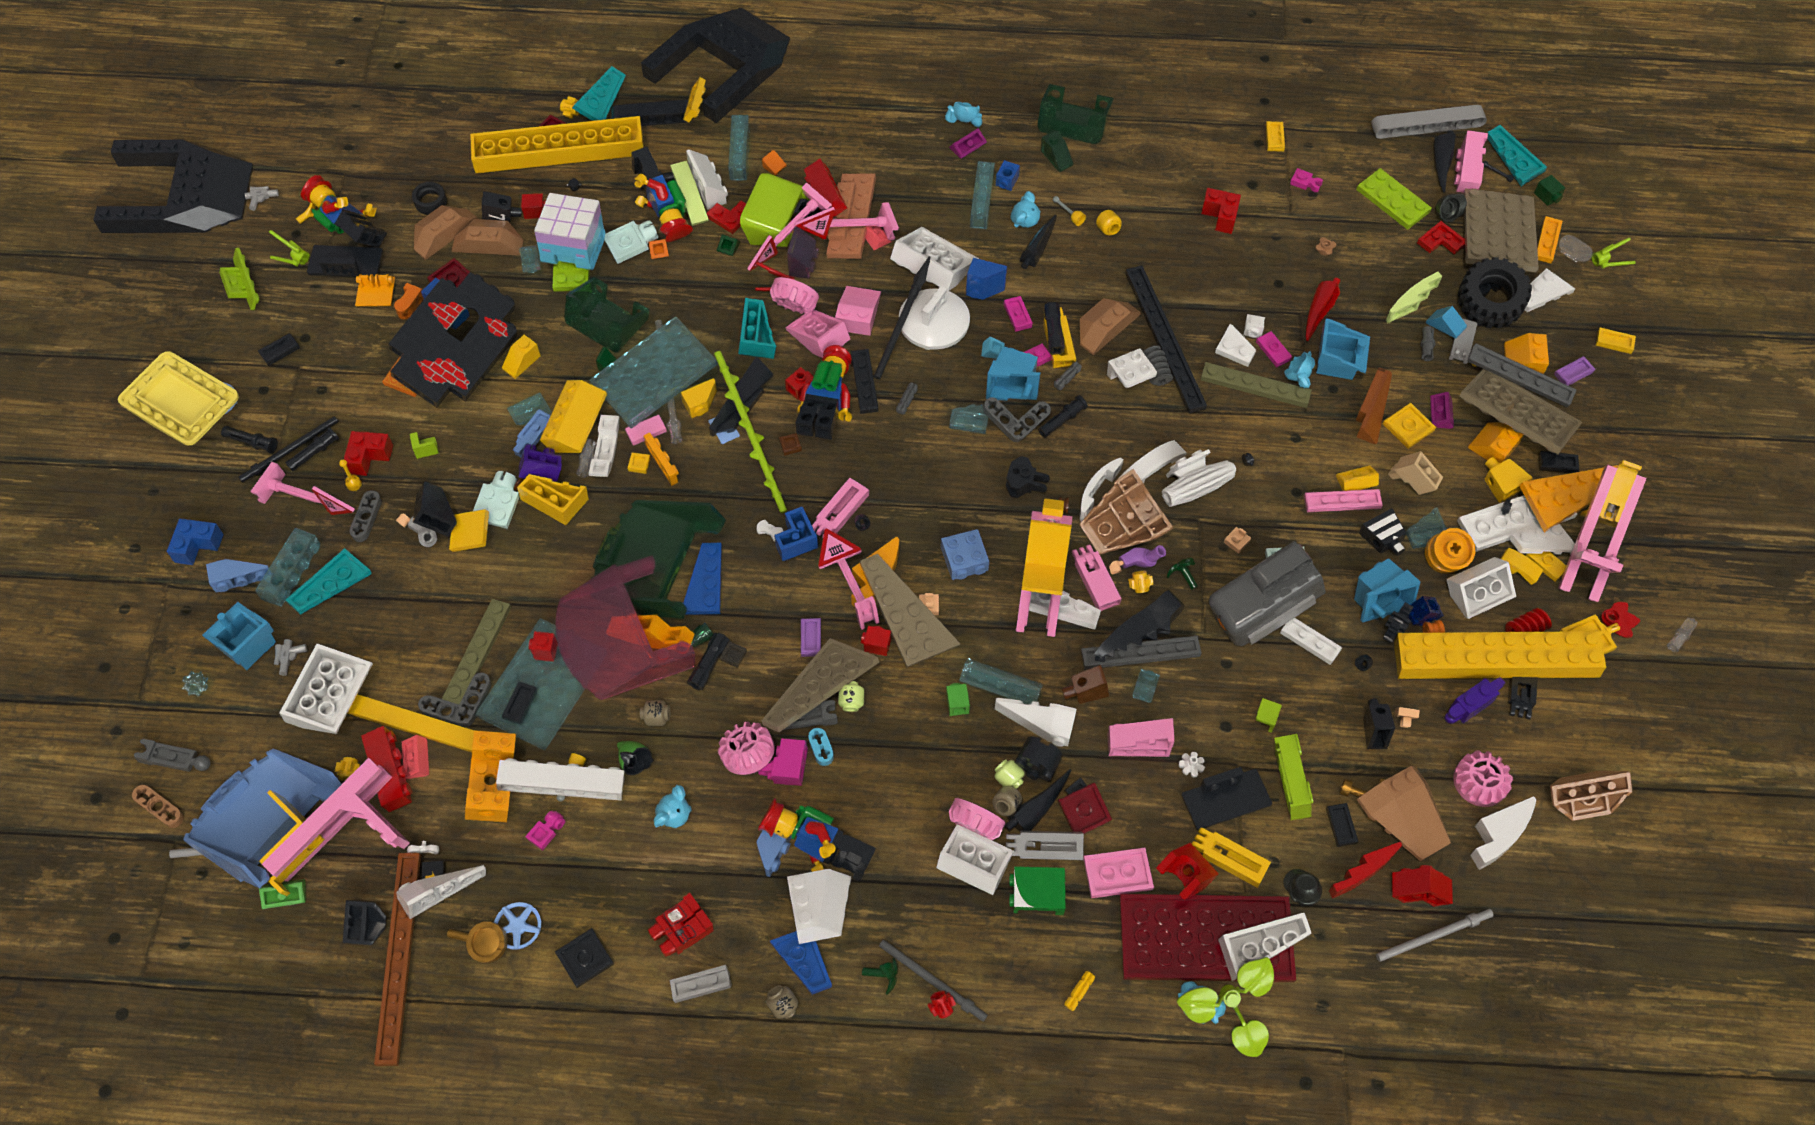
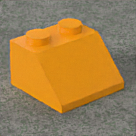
M1527 333L1504 343L1505 357L1544 374L1549 365L1547 335Z
M1488 422L1468 448L1486 460L1494 457L1499 463H1502L1519 445L1524 434L1514 431L1507 424Z

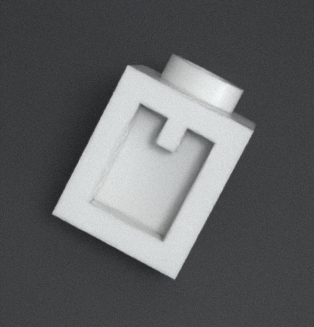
M1247 314L1243 335L1252 338L1261 337L1264 330L1265 317Z

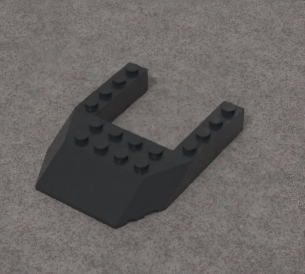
M738 8L684 25L641 62L643 77L656 84L698 47L728 64L737 72L702 101L704 116L717 124L782 66L790 37L745 9Z
M182 139L113 141L111 155L118 167H176L166 206H97L93 220L101 233H205L211 231V228L221 225L222 227L230 222L243 219L246 204L245 193L249 190L253 170L252 163L221 150Z

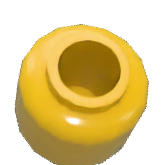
M1105 210L1097 217L1096 225L1105 235L1111 236L1119 232L1122 221L1114 211Z

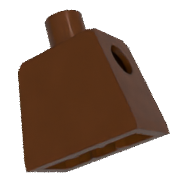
M1101 665L1073 675L1071 677L1072 685L1061 688L1065 700L1076 697L1079 704L1109 697L1108 685Z

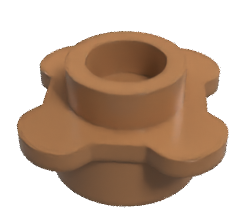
M1321 238L1320 243L1316 245V250L1321 255L1332 254V249L1336 247V243L1326 238Z

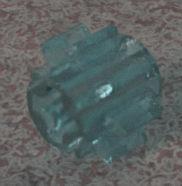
M190 671L189 677L184 676L182 679L186 683L183 685L182 690L186 689L188 696L191 694L200 696L202 691H206L208 688L205 684L208 678H204L201 671L199 673Z

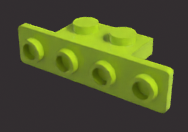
M235 248L233 256L235 267L220 268L219 273L228 298H247L250 310H255L256 304L259 303L258 293H255L254 281L250 279L249 268L245 265V256L241 254L240 248Z

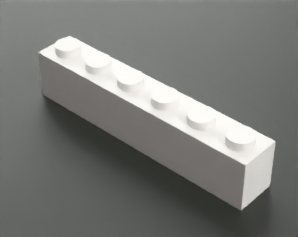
M508 758L499 761L496 785L499 791L622 801L624 770L617 767L602 769L595 765L580 767L577 764H568L566 766L559 765L556 762L543 764L534 760L519 762L516 759Z

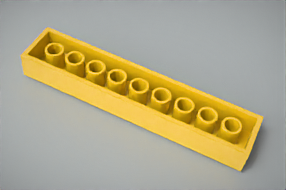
M640 116L470 134L471 160L475 173L631 157V152L644 148Z
M1600 631L1398 633L1394 642L1398 679L1600 678L1606 669Z

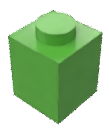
M953 683L950 686H946L949 716L969 714L970 704L966 684Z

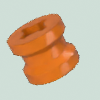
M1435 620L1434 623H1423V633H1445V627L1441 620Z

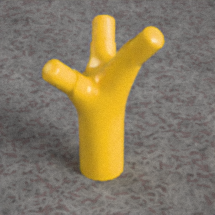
M310 203L306 211L296 218L299 224L309 217H314L312 209L316 208L315 204Z

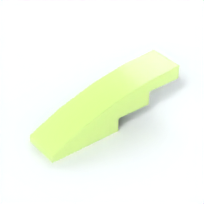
M687 161L670 165L674 179L677 181L686 199L685 210L688 213L691 225L694 226L708 222L702 199Z
M1436 272L1411 287L1390 309L1386 322H1392L1416 311L1420 302L1428 298L1430 291L1438 287L1442 275Z

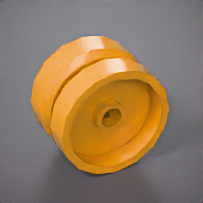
M1449 528L1432 536L1425 547V558L1428 565L1433 570L1442 574H1451L1467 567L1475 556V544L1472 537L1466 531L1458 528Z

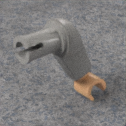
M403 513L396 519L404 528L408 524L411 530L418 533L421 545L430 547L436 543L437 535L435 531L413 523V517L410 519Z

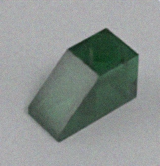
M1056 130L1042 136L1040 151L1059 172L1073 166L1067 144Z

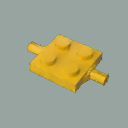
M1595 614L1562 628L1560 632L1600 631L1604 654H1607L1617 648L1612 640L1611 633L1619 631L1620 626H1618V623H1614L1606 627Z

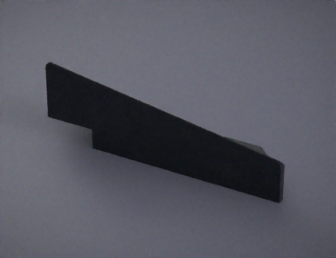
M755 357L736 386L743 405L749 408L747 414L763 395L764 389L761 387L773 377V373L758 357ZM727 399L709 426L712 437L716 433L724 431L730 433L738 428V422L741 420V417L733 400Z

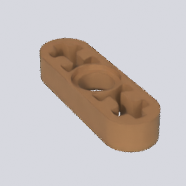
M140 785L133 790V800L166 826L176 828L182 824L184 820L182 812L150 787ZM140 794H146L150 798V800L147 801L143 797H140ZM163 802V807L159 811H153L155 803ZM169 812L175 816V820L170 819L166 813Z

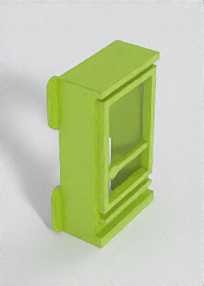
M1293 734L1274 738L1275 755L1290 820L1311 817L1313 797L1309 781L1306 782L1300 758L1302 752L1298 735Z

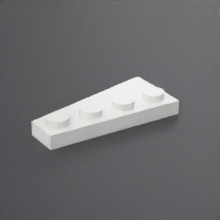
M1031 591L1029 611L1048 616L1051 594ZM1063 591L1060 599L1058 619L1095 630L1101 610L1080 599L1075 600L1069 596L1070 594Z

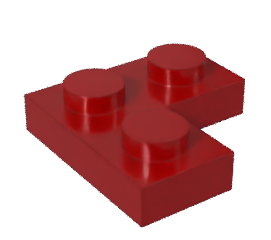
M741 200L731 211L716 203L706 214L709 220L734 234L741 227L740 217L746 203Z
M1440 221L1421 236L1417 244L1429 253L1443 245L1455 255L1465 247V239Z

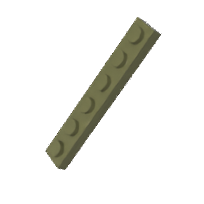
M1208 362L1205 363L1201 376V381L1304 408L1308 406L1312 391L1311 389Z
M495 599L491 600L442 697L443 700L460 704L472 678L480 672L511 610L510 604Z

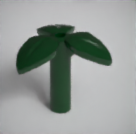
M1188 557L1174 564L1169 569L1167 578L1174 571L1179 570L1191 590L1196 588L1198 585L1187 567L1195 565L1194 559Z
M892 958L893 963H884L879 968L863 967L862 969L863 976L884 977L889 980L886 995L893 990L897 982L895 975L898 974V964L895 958Z

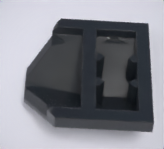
M346 900L343 943L372 945L386 929L387 916L376 902Z

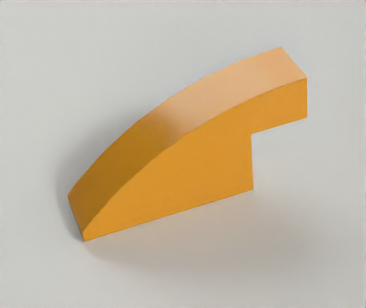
M895 537L868 557L878 554L895 571L899 555V538ZM859 563L852 568V574L856 582L861 586L860 591L864 599L873 596L876 602ZM852 594L851 601L852 605L855 607L854 603H857L854 595Z
M657 615L613 617L606 633L611 637L633 644L671 651H689L694 637V633L686 626L670 627Z

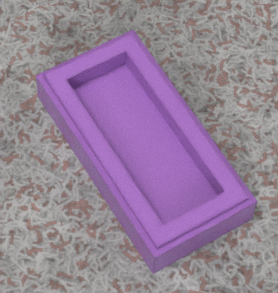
M1583 356L1556 370L1554 375L1561 383L1569 386L1592 374L1595 368Z
M821 618L801 619V657H815L821 649Z

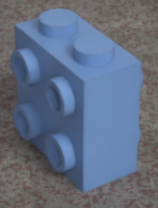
M978 529L941 538V550L952 580L964 579L973 574L980 575L989 570V559Z

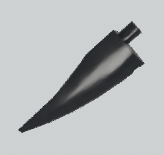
M1448 130L1447 134L1438 135L1434 138V160L1443 193L1446 191L1447 174L1454 156L1456 134H1454L1453 130Z
M1057 215L1050 218L1040 228L1021 254L1020 262H1022L1021 267L1023 269H1027L1029 265L1036 267L1049 241Z
M1071 769L1067 770L1043 792L1020 805L1015 814L1007 817L1009 821L1004 825L1005 829L1010 832L1015 827L1019 832L1031 831L1057 799L1071 773Z

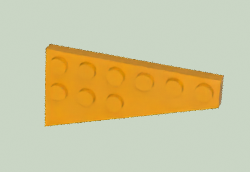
M1604 468L1524 481L1520 484L1519 487L1544 533L1590 504Z

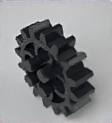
M1405 602L1399 612L1393 611L1385 624L1389 628L1383 639L1392 643L1398 633L1405 632L1404 630L1408 628L1411 622L1408 616L1413 606Z

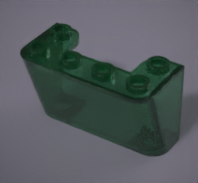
M1049 84L1041 100L1037 123L1038 129L1043 133L1091 144L1099 143L1102 140L1114 98L1097 95L1095 109L1064 103L1065 87ZM1058 90L1060 96L1057 98L1053 97L1051 91ZM1106 101L1108 105L1106 108H1102L1099 102Z
M593 277L566 294L565 322L570 327L612 352H618L648 320L650 309L635 301L633 302L632 314L607 300L608 285ZM596 284L601 287L602 293L597 290Z

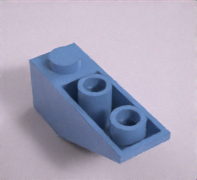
M229 559L206 564L209 584L216 593L274 577L268 565Z

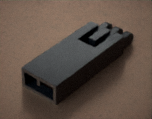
M1538 677L1509 678V716H1514L1515 711L1518 710L1517 717L1522 718L1525 711V719H1531L1532 709L1536 705ZM1518 683L1522 684V686L1526 684V688H1521L1520 690L1521 696L1517 695Z

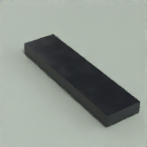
M869 349L851 351L860 414L878 412Z

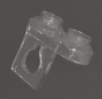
M1572 235L1562 237L1559 242L1560 252L1576 263L1578 261L1586 262L1593 255V250L1589 245Z

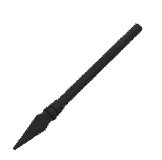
M930 256L913 278V284L911 285L907 301L874 374V378L880 380L914 300L917 298L919 291H921L922 285L926 282Z

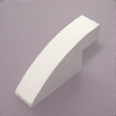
M1534 796L1486 816L1476 824V829L1486 843L1476 848L1470 855L1479 870L1500 858L1523 833L1531 819L1536 804Z

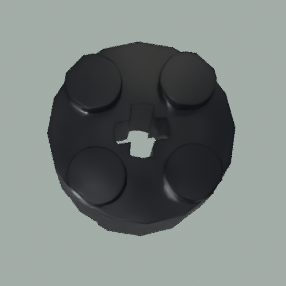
M1028 737L1014 763L1027 772L1026 776L1032 780L1040 778L1050 781L1062 759V753L1051 743L1049 746L1041 743V738Z

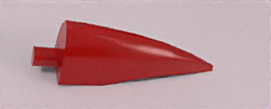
M1339 278L1319 283L1308 314L1306 341H1309L1320 322L1335 305L1340 295Z

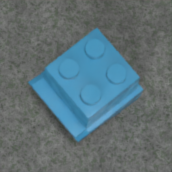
M1325 319L1316 373L1353 380L1357 371L1366 373L1370 336L1346 328V325L1331 319Z
M1003 346L997 360H993L988 372L986 399L993 397L997 400L1005 401L1008 398L1037 400L1041 374L1036 372L1038 357Z
M1389 558L1383 562H1378L1368 572L1361 573L1358 577L1354 598L1363 609L1360 620L1366 622L1380 617L1384 618L1392 614L1393 611L1399 612L1405 602L1413 606L1414 609L1420 581L1410 571H1403Z
M239 602L225 614L219 613L217 615L218 621L202 635L246 670L276 643L271 634L274 630L270 624Z

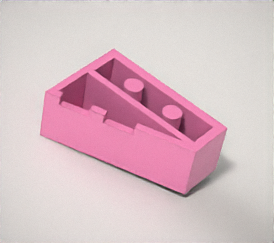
M1467 130L1461 148L1457 149L1455 156L1458 159L1455 165V172L1457 174L1454 179L1456 192L1464 193L1465 188L1479 190L1484 167L1482 156L1486 153V148H1483L1488 138V133Z
M1173 718L1129 724H1114L1109 726L1108 730L1109 756L1169 757L1174 744Z

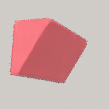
M866 226L865 239L873 250L892 242L887 239L881 227Z
M415 735L402 741L403 767L407 772L405 779L429 775L427 739L422 736Z

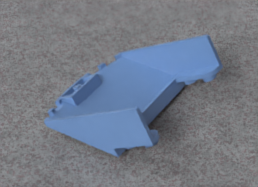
M276 749L267 751L266 754L268 756L259 761L253 759L249 762L252 766L242 773L238 770L227 779L201 807L202 814L198 819L192 820L191 825L193 828L190 833L185 834L183 839L187 844L240 882L245 881L258 888H261L270 879L269 873L257 866L260 863L259 860L297 824L267 792L272 790L285 797L305 816L319 800L325 801L342 785L331 771Z

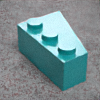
M745 298L738 354L774 359L776 345L773 341L772 330L769 327L763 300Z

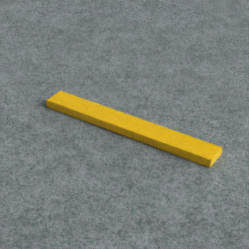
M358 694L347 713L472 752L474 730Z

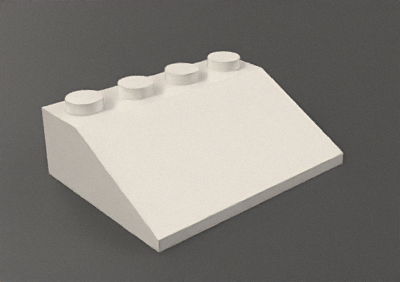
M920 227L896 240L890 259L895 261L897 265L909 269L913 274H917L930 256L926 281L932 282L939 287L943 286L949 291L956 287L967 275L972 259L977 257L929 230Z
M316 644L280 711L283 720L286 723L304 729L337 734L373 665L372 662Z

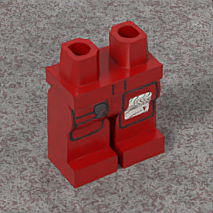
M690 893L684 896L683 900L674 907L656 917V923L648 929V933L654 941L663 935L666 937L667 940L659 945L665 957L675 952L679 955L683 950L714 931L712 922L704 911L701 910V907Z

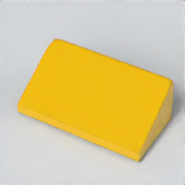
M1370 465L1336 474V478L1343 491L1363 490L1379 485V473Z

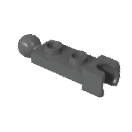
M823 701L783 730L837 724V715L828 713L835 710V701Z
M147 739L140 740V743L144 744L146 751L134 754V758L140 763L187 772L191 771L192 766L196 770L205 771L211 764L207 756L200 755L197 757L198 753L195 750L156 743Z

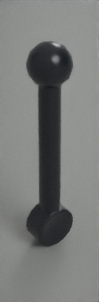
M1487 161L1482 162L1484 167L1502 175L1508 182L1513 181V175L1503 173L1489 165Z

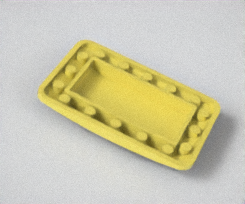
M164 352L119 395L118 402L121 406L153 427L189 446L197 443L237 402L239 394L232 387L176 354Z

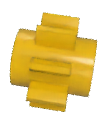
M568 96L567 100H562L560 110L565 117L573 119L574 115H579V112L572 109L578 102L576 98Z
M1147 571L1132 573L1133 577L1128 579L1129 586L1135 589V593L1148 592L1150 585H1154L1153 578L1150 574L1147 575Z
M344 757L341 763H336L334 772H337L340 780L346 781L360 767L359 761L355 758Z

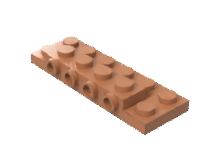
M842 174L841 182H838L837 187L847 209L833 219L869 218L876 183L875 174ZM866 226L830 227L827 235L829 239L826 253L827 258L861 259L867 231Z

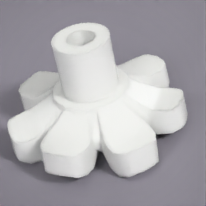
M1192 752L1190 756L1187 753L1183 754L1182 760L1179 761V767L1184 768L1182 773L1185 775L1191 773V777H1197L1198 772L1202 773L1205 769L1202 765L1204 763L1203 757L1197 758L1198 754L1196 752Z

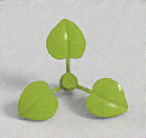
M1264 957L1243 964L1237 972V981L1245 989L1235 988L1233 985H1225L1217 996L1213 989L1200 987L1180 996L1177 999V1003L1189 1019L1196 1023H1206L1215 1016V1007H1219L1222 1001H1224L1228 1007L1234 1008L1242 1026H1237L1232 1030L1231 1038L1234 1046L1246 1056L1258 1057L1267 1045L1269 1039L1268 1030L1258 1020H1251L1246 1024L1237 1005L1241 1001L1239 993L1250 991L1252 995L1260 997L1271 989L1274 980L1272 963L1268 957Z

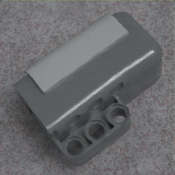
M1292 541L1212 593L1209 598V605L1215 620L1234 645L1244 646L1248 643L1253 645L1316 604V599L1324 595L1326 591L1323 578L1313 565L1310 556L1300 544Z

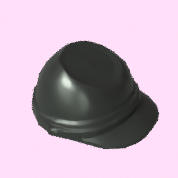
M1460 193L1449 194L1440 198L1436 203V213L1439 218L1446 222H1453L1463 215L1467 206L1465 195Z
M1293 869L1285 875L1283 880L1284 887L1294 902L1310 906L1319 901L1322 895V886L1317 877L1301 869Z

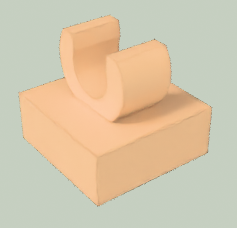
M1236 527L1225 538L1224 543L1239 554L1251 541V537L1243 529Z
M925 593L924 595H919V599L934 615H939V594Z
M1398 707L1395 708L1394 716L1401 717L1400 727L1408 728L1411 727L1412 719L1419 718L1420 710Z

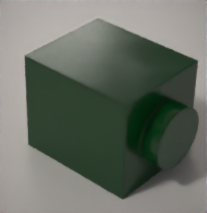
M1550 175L1539 181L1534 194L1549 206L1553 203H1558L1563 198L1562 194L1565 187L1553 175Z

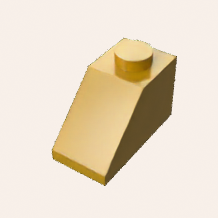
M523 335L510 347L502 370L516 379L541 357L537 344L526 335Z
M714 378L681 392L682 402L691 418L701 416L709 411L717 392Z

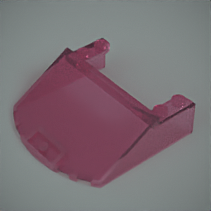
M652 555L618 567L614 564L560 598L556 613V637L561 656L570 673L576 677L584 689H588L600 700L695 667V652L693 647L687 642L681 641L666 648L652 651L624 586L625 582L654 573L655 560Z

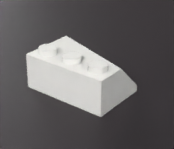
M831 869L788 876L787 880L799 944L841 936L851 876Z

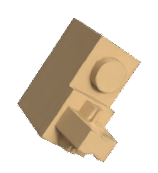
M1421 451L1401 457L1399 462L1388 473L1392 480L1401 478L1405 483L1408 482L1419 495L1437 490L1443 479V476Z

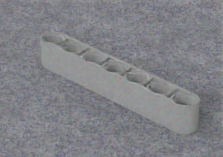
M1469 105L1377 116L1371 121V125L1376 138L1382 139L1477 128L1483 126L1487 119L1481 105Z

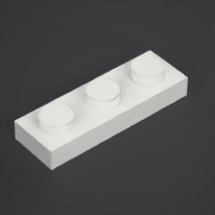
M1296 618L1287 622L1280 634L1329 665L1333 663L1342 647Z

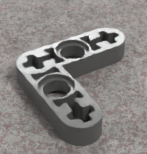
M988 398L982 407L983 412L1013 442L1022 441L1047 418L1051 411L1049 404L1043 401L1038 402L1017 420L996 398ZM992 404L995 406L994 409H993V408H992V409H989V408H988L989 405H992ZM1043 408L1045 411L1037 417L1035 414H1037L1039 409ZM1000 416H1006L1009 419V423L1003 424L1000 421ZM1031 418L1034 421V425L1028 426L1025 423V419ZM1021 427L1023 428L1020 434L1014 435L1015 431H1018Z
M485 673L474 675L459 705L427 695L419 700L418 707L422 714L461 727H469L474 723L491 688V680ZM483 680H485L486 683L481 684L479 687L478 682H482ZM471 696L479 698L475 704L468 703V699ZM431 702L433 707L428 706L426 709L424 705H428ZM444 708H452L449 715L444 716L441 714ZM466 713H467V715H468L469 718H468V719L465 718V719L462 721L461 716H465Z

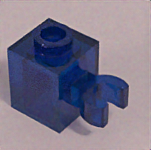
M1422 596L1411 604L1413 609L1409 619L1413 622V625H1423L1424 622L1439 620L1444 614L1435 597Z

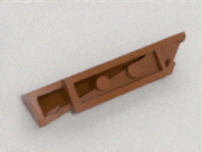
M1378 368L1356 418V421L1362 423L1357 438L1372 444H1377L1392 377L1391 371Z

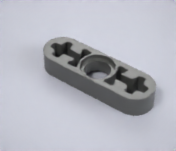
M368 491L363 495L350 527V534L356 542L365 541L373 527L382 503L376 491ZM364 513L371 514L368 519H361V516Z

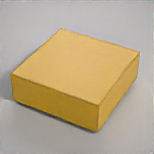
M632 452L628 471L647 474L651 459L650 455Z

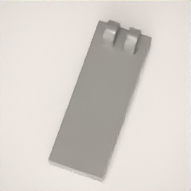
M1463 319L1467 324V328L1457 338H1454L1449 359L1453 360L1455 358L1467 364L1477 322Z
M726 965L670 980L672 997L675 1003L731 988L732 985L730 973Z

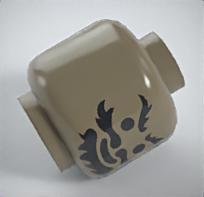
M648 700L645 702L644 707L640 708L641 720L644 719L647 726H664L670 720V705H667L664 700Z
M1004 786L995 794L992 801L993 808L1002 816H1011L1015 814L1022 804V796L1016 788Z
M778 985L768 992L766 1004L776 1018L788 1019L796 1013L798 1000L789 987Z

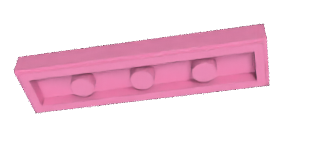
M1379 489L1311 492L1304 494L1307 512L1381 509L1383 506Z

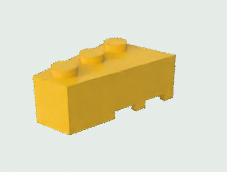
M531 474L517 487L520 500L564 525H567L589 500L586 486H572L568 482L558 483L552 481V479Z

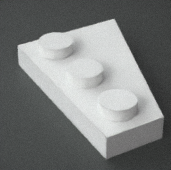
M1546 268L1530 283L1532 285L1531 298L1525 311L1529 312L1545 305L1546 302L1560 299L1565 294L1569 295L1574 292L1575 288Z
M1560 524L1551 527L1545 533L1541 527L1512 534L1510 537V541L1520 553L1542 554L1545 551L1560 555L1562 552H1570L1571 555L1575 545Z

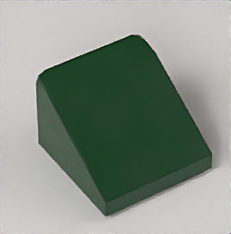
M722 234L716 251L733 256L740 244V240Z
M606 347L601 349L596 359L598 370L611 374L617 363V359Z

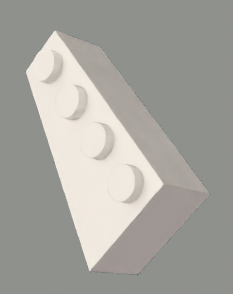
M1300 913L1225 934L1218 940L1231 979L1234 981L1237 979L1239 968L1246 962L1264 957L1271 959L1312 933L1305 913Z

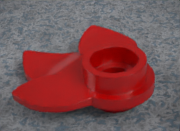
M1616 602L1611 609H1606L1601 614V620L1606 626L1618 623L1620 630L1615 633L1625 638L1633 636L1631 629L1636 627L1641 621L1635 615L1627 612L1628 603Z

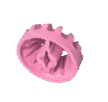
M775 278L770 289L772 300L777 302V305H782L784 309L788 308L793 312L798 311L800 314H808L813 311L819 299V295L814 289L789 278Z
M744 722L743 727H739L736 724L734 725V731L727 730L724 733L725 737H722L719 741L718 753L723 765L728 771L739 775L752 774L764 768L772 759L775 750L774 742L768 729L762 727L759 723L751 725L750 722ZM731 742L735 744V751L730 748Z
M1480 750L1475 751L1473 754H1466L1456 766L1453 775L1455 788L1461 797L1467 802L1480 807H1490L1500 803L1512 788L1513 776L1509 775L1510 767L1508 765L1504 766L1502 758L1500 756L1497 758L1491 756L1492 752L1489 751L1485 754L1481 753ZM1478 762H1487L1486 765L1479 768L1474 767ZM1490 763L1497 767L1500 774L1496 773L1495 770L1492 767H1490Z
M955 798L949 809L951 822L990 840L999 837L1005 825V822L1000 817L963 799Z

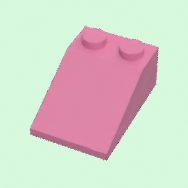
M846 286L838 304L835 318L844 321L848 332L870 336L881 291Z
M813 310L808 314L805 313L786 327V330L809 351L822 358L823 352L827 347L831 345L844 346L850 340L844 321L817 310Z

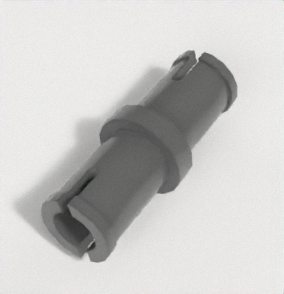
M1426 326L1422 329V359L1424 361H1431L1434 358V328Z

